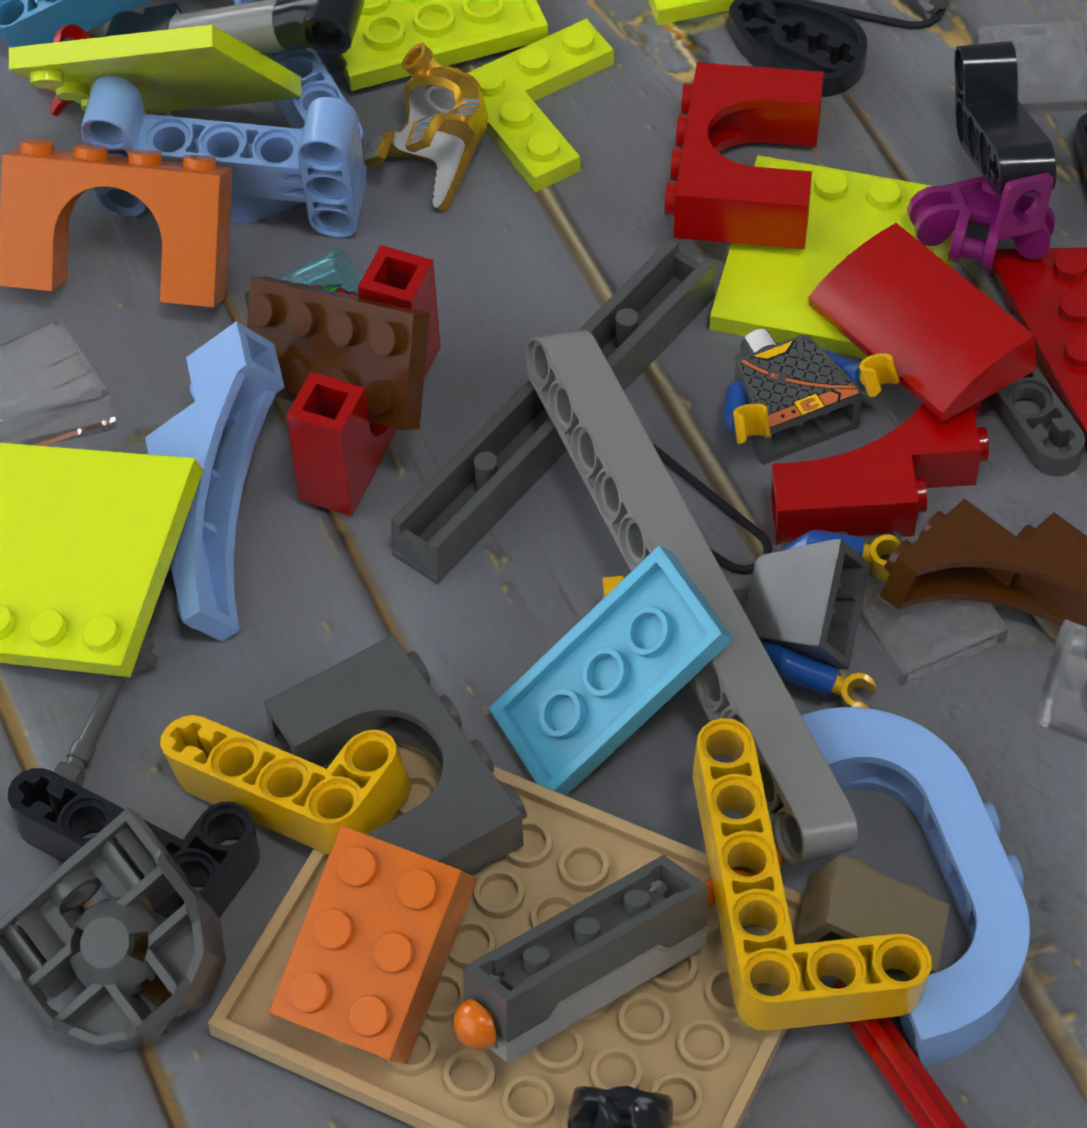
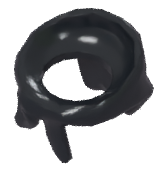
M580 1086L574 1089L569 1107V1115L573 1128H670L673 1122V1101L668 1095L657 1092L649 1093L630 1086L613 1087L611 1089Z

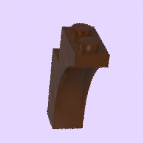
M964 499L946 515L941 511L935 513L923 527L919 538L913 544L908 540L903 541L893 551L885 564V569L890 574L880 596L898 610L916 604L942 600H969L993 603L1038 616L1062 627L1087 642V536L1055 512L1038 527L1034 528L1028 524L1015 536Z

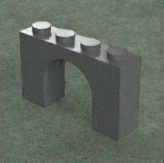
M394 635L264 702L270 735L279 749L321 767L331 763L353 736L368 730L385 731L392 736L395 743L405 744L422 751L439 767L442 772L440 780L434 791L425 801L366 835L460 869L470 875L524 846L522 820L527 817V813L520 796L511 785L508 784L504 787L500 785L493 775L494 766L483 744L478 739L471 742L460 729L462 727L461 718L452 701L446 695L438 697L429 685V673L419 655L415 651L407 654Z

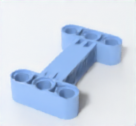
M103 76L96 79L93 83L81 124L80 133L83 144L108 147V155L128 157V151L139 149L159 151L162 153L163 161L183 162L184 155L212 156L216 158V166L233 167L231 195L305 202L309 222L318 233L332 238H346L356 232L367 182L358 117L355 109L349 103L333 97L317 98L309 104L304 128L296 129L145 114L141 93L130 81L115 76ZM95 187L101 206L115 215L135 217L141 215L146 209V205L140 199L127 191L113 187Z

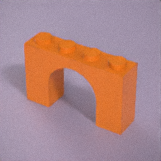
M21 140L20 147L2 154L0 286L53 291L67 282L69 222L72 210L86 190L95 187H113L127 191L140 199L150 209L158 223L162 239L160 302L214 308L227 297L233 167L216 166V158L207 155H184L183 162L163 161L162 153L154 150L128 151V157L108 155V147L101 145H75L74 152L54 150V142L48 140Z

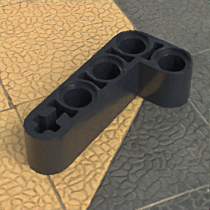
M1002 41L957 46L954 60L955 115L957 134L961 146L996 195L1003 194L1004 187L1009 181L1045 172L1054 177L1053 190L1056 184V160L1053 145L1018 101V67L1013 42Z
M31 768L21 772L12 780L8 788V801L21 838L31 846L63 863L93 838H81L84 834L91 831H101L125 810L65 777L44 768ZM219 802L212 805L201 814L183 840L144 820L189 879L187 882L191 886H205L198 892L208 902L217 917L220 918L255 871L260 861V850L254 820L250 811L243 805L235 802ZM227 838L239 839L236 843H233L231 845L219 844L221 841ZM176 891L159 905L154 912L168 918L185 904L184 900Z

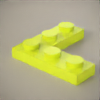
M587 18L466 73L477 80L483 91L488 112V124L485 132L534 192H538L581 171L579 154L534 101L614 65V49Z

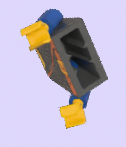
M767 329L754 330L741 341L740 349L745 357L736 363L735 382L726 389L722 423L728 432L736 435L737 444H744L747 442V439L751 438L762 465H765L859 428L862 392H867L869 397H875L881 393L880 385L887 383L895 385L900 382L893 357L887 353H879L865 358L861 363H855L830 350L822 349L809 336L800 335L777 344Z
M811 530L783 547L780 551L761 555L755 561L749 589L733 590L781 677L795 685L826 697L830 692L841 696L843 707L870 709L868 705L852 700L848 694L856 687H863L868 691L876 693L877 687L872 677L866 673L858 672L844 678L838 675V669H849L869 569L876 578L887 581L890 574L885 569L887 561L879 557L891 555L901 544L895 536L890 534L881 535L875 538L870 545L864 544L862 537Z

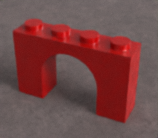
M696 63L694 82L683 84L681 115H678L676 129V147L679 148H673L670 181H677V183L667 182L664 215L674 216L673 238L805 249L812 171L743 165L724 157L719 152L735 145L756 142L817 147L824 72Z
M380 245L358 285L359 297L430 313L425 378L441 348L434 260ZM310 372L286 415L299 500L352 516L397 429L369 422L364 387Z

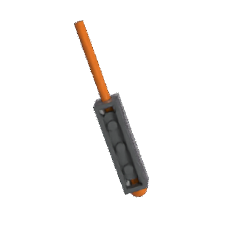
M776 847L779 867L788 862L782 857ZM662 855L464 966V1002L458 1007L453 1020V1027L457 1038L465 1046L472 1049L483 1050L490 1048L504 1061L509 1063L706 947L707 930L705 927L707 926V909L716 904L711 877L702 882L674 861ZM738 866L732 868L735 873L741 876L752 877L758 875L753 869Z

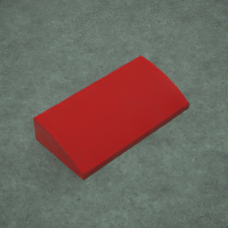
M897 223L879 232L849 254L818 284L808 297L809 305L868 357L879 353L890 354L894 360L900 381L899 384L943 422L1036 370L1035 335Z

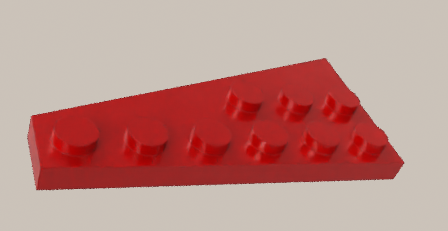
M1087 247L1049 248L1045 256L1036 260L1023 257L1018 253L1017 249H997L991 271L987 270L990 277L995 276L1004 292L1003 301L1010 313H1016L1021 324L1035 335L1036 360L1051 388L1063 405H1067L1074 420L1081 428L1085 437L1084 445H1087Z

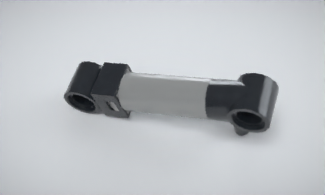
M262 0L186 13L181 11L177 3L146 7L143 14L133 11H122L115 14L110 21L105 37L213 24L263 55L311 48L316 51L329 73L339 74L347 66V61L342 54L351 47L363 10L364 0Z

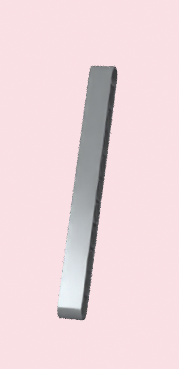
M587 330L531 338L525 350V364L530 381L630 570H634L659 545L672 551L734 638L689 682L710 721L719 718L734 719L743 723L750 730L755 742L774 842L780 854L788 863L800 864L851 851L858 839L857 821L852 807L596 339Z

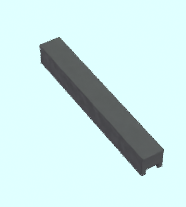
M671 237L579 329L587 330L594 336L623 391L640 376L716 295L714 291L715 263L707 258L701 263L679 252V242ZM530 380L390 520L394 548L392 556L435 584H438L567 451Z

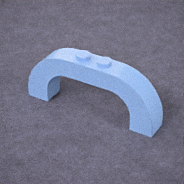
M840 707L801 715L842 791L870 789L886 793L904 803L914 813L922 826L966 928L971 946L956 963L942 971L930 974L918 1007L911 1013L895 1018L903 1037L924 1067L957 1057L985 1040L999 1026L1012 1007L1019 991L1030 937L1029 913L1022 892L1025 882L1020 863L1014 854L1006 855L999 840L1001 827L994 806L989 801L982 802L965 765L954 751L935 734L907 718L876 709Z

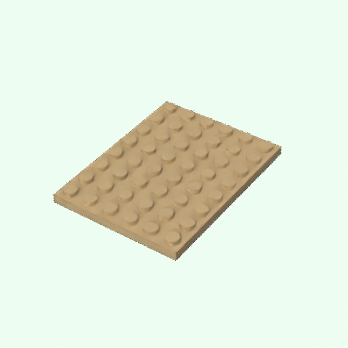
M396 743L411 779V791L391 821L425 801L436 788L442 775L439 767L429 756L414 747L401 743ZM495 766L493 775L502 787L508 784L511 785L525 806L527 817L522 820L524 846L472 874L473 877L478 879L408 1064L387 1060L268 1013L329 855L313 849L208 1022L210 1035L416 1128H573L570 1121L569 1107L574 1089L580 1086L602 1089L630 1086L649 1093L657 1092L668 1095L673 1101V1122L670 1128H739L787 1029L773 1031L757 1030L748 1026L739 1017L733 998L717 906L714 904L707 909V926L705 927L707 930L706 947L511 1062L507 1063L490 1048L476 1050L460 1042L454 1031L453 1020L458 1007L464 1002V966L662 855L674 861L702 882L711 877L706 853ZM783 885L795 941L804 894ZM748 924L742 927L752 935L763 936L770 933L765 927L758 924ZM760 983L753 986L759 993L765 996L782 994L776 986L769 983Z

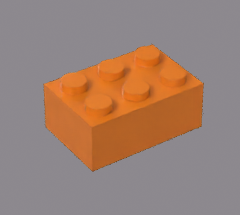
M341 825L268 1013L387 1060L408 1064L478 879L460 869Z

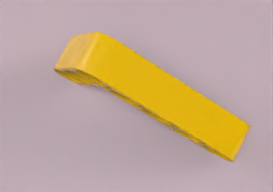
M719 718L703 726L697 737L692 777L733 998L739 1017L752 1028L773 1031L897 1017L911 1013L918 1007L923 997L932 969V957L929 950L919 939L908 934H887L795 945L753 736L743 723L734 719ZM726 755L734 761L729 763L719 762L713 759L712 756ZM736 810L743 813L746 817L731 819L722 812ZM738 866L753 869L758 875L752 877L741 876L735 873L732 868ZM748 924H758L765 927L770 933L763 936L752 935L742 927ZM899 969L906 972L912 980L906 982L896 981L890 978L884 970ZM834 976L841 979L847 987L841 989L825 986L819 978ZM760 983H769L776 986L782 994L765 996L759 993L753 986Z

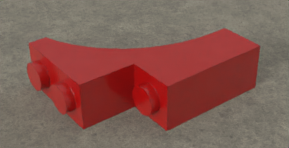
M981 401L944 422L924 404H921L906 421L893 431L861 448L818 460L772 464L770 505L775 544L781 545L782 541L793 542L811 530L828 532L846 531L848 535L852 536L886 534L899 531L901 537L915 536L917 515L927 511V488L976 485L979 462L988 461L989 440L986 427H977L975 416L980 415Z

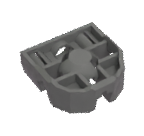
M129 808L125 809L0 918V961L45 1024L54 1030L119 1053L159 1044L169 1035L166 1029L169 1027L168 1022L175 1016L180 1018L189 1009H199L212 997L226 958L220 919L208 902L187 882L189 879L140 814ZM101 884H103L113 898L103 899L86 909L73 926L64 913L75 910L85 904L97 893ZM177 891L185 904L163 923L160 920H154L150 913ZM148 935V950L144 962L131 956L134 949V936ZM158 975L172 996L152 1012L138 993L142 991L139 985L146 978L153 981ZM76 977L87 987L59 1013L51 1009L47 1003L49 1001L47 997H55Z

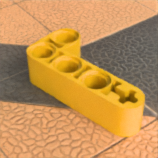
M197 715L182 716L174 720L165 728L160 739L161 749L181 788L188 794L213 805L219 802L241 804L250 811L254 823L327 855H330L341 825L368 834L390 822L411 791V779L392 736L385 731L368 730L353 736L327 769Z

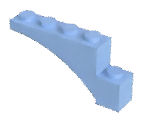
M237 321L186 357L191 379L190 392L195 402L145 437L149 455L195 458L203 469L170 564V569L173 574L178 599L177 611L182 619V623L221 642L240 631L234 593V548L236 523L244 481L254 446L276 393L285 388L275 344Z

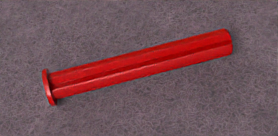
M838 979L832 988L841 989L847 987V985L841 979ZM890 1017L846 1022L919 1128H967Z

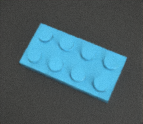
M659 545L488 709L538 785L567 796L731 643L734 638L672 551Z

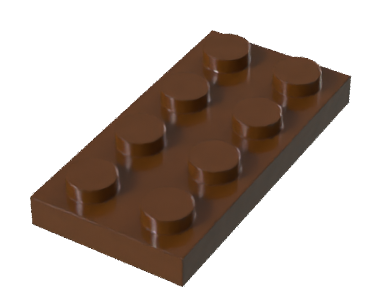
M251 277L247 328L275 344L285 387L276 393L275 397L294 402L309 373L314 372L364 387L369 422L400 430L420 429L430 313L272 277Z

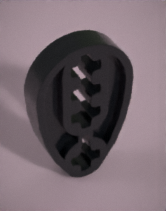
M735 0L730 5L729 34L740 53L753 67L824 72L822 97L843 93L852 88L861 79L866 66L867 38L862 27L850 16L827 6L806 0Z

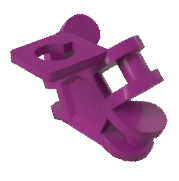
M1045 172L1009 181L1006 183L1002 195H996L983 176L947 185L926 187L911 198L907 207V214L914 225L917 239L924 246H937L943 243L954 231L947 261L959 263L960 258L981 262V269L991 271L998 242L1008 238L1014 240L1019 254L1027 259L1036 260L1047 254L1055 228V216L1052 209L1048 206L1054 177ZM971 223L990 228L987 241L966 236L968 224Z

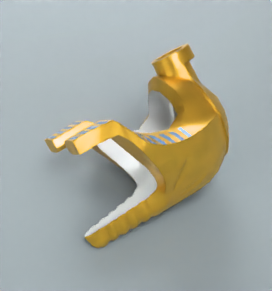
M419 43L408 51L402 62V67L412 76L405 84L403 91L407 121L399 132L392 130L367 139L363 160L368 168L383 164L386 156L434 162L438 169L436 170L437 176L435 177L436 183L434 185L435 190L433 191L432 204L433 207L439 210L447 211L484 136L488 124V112L483 91L477 80L457 68L440 65L432 58V50L424 43Z

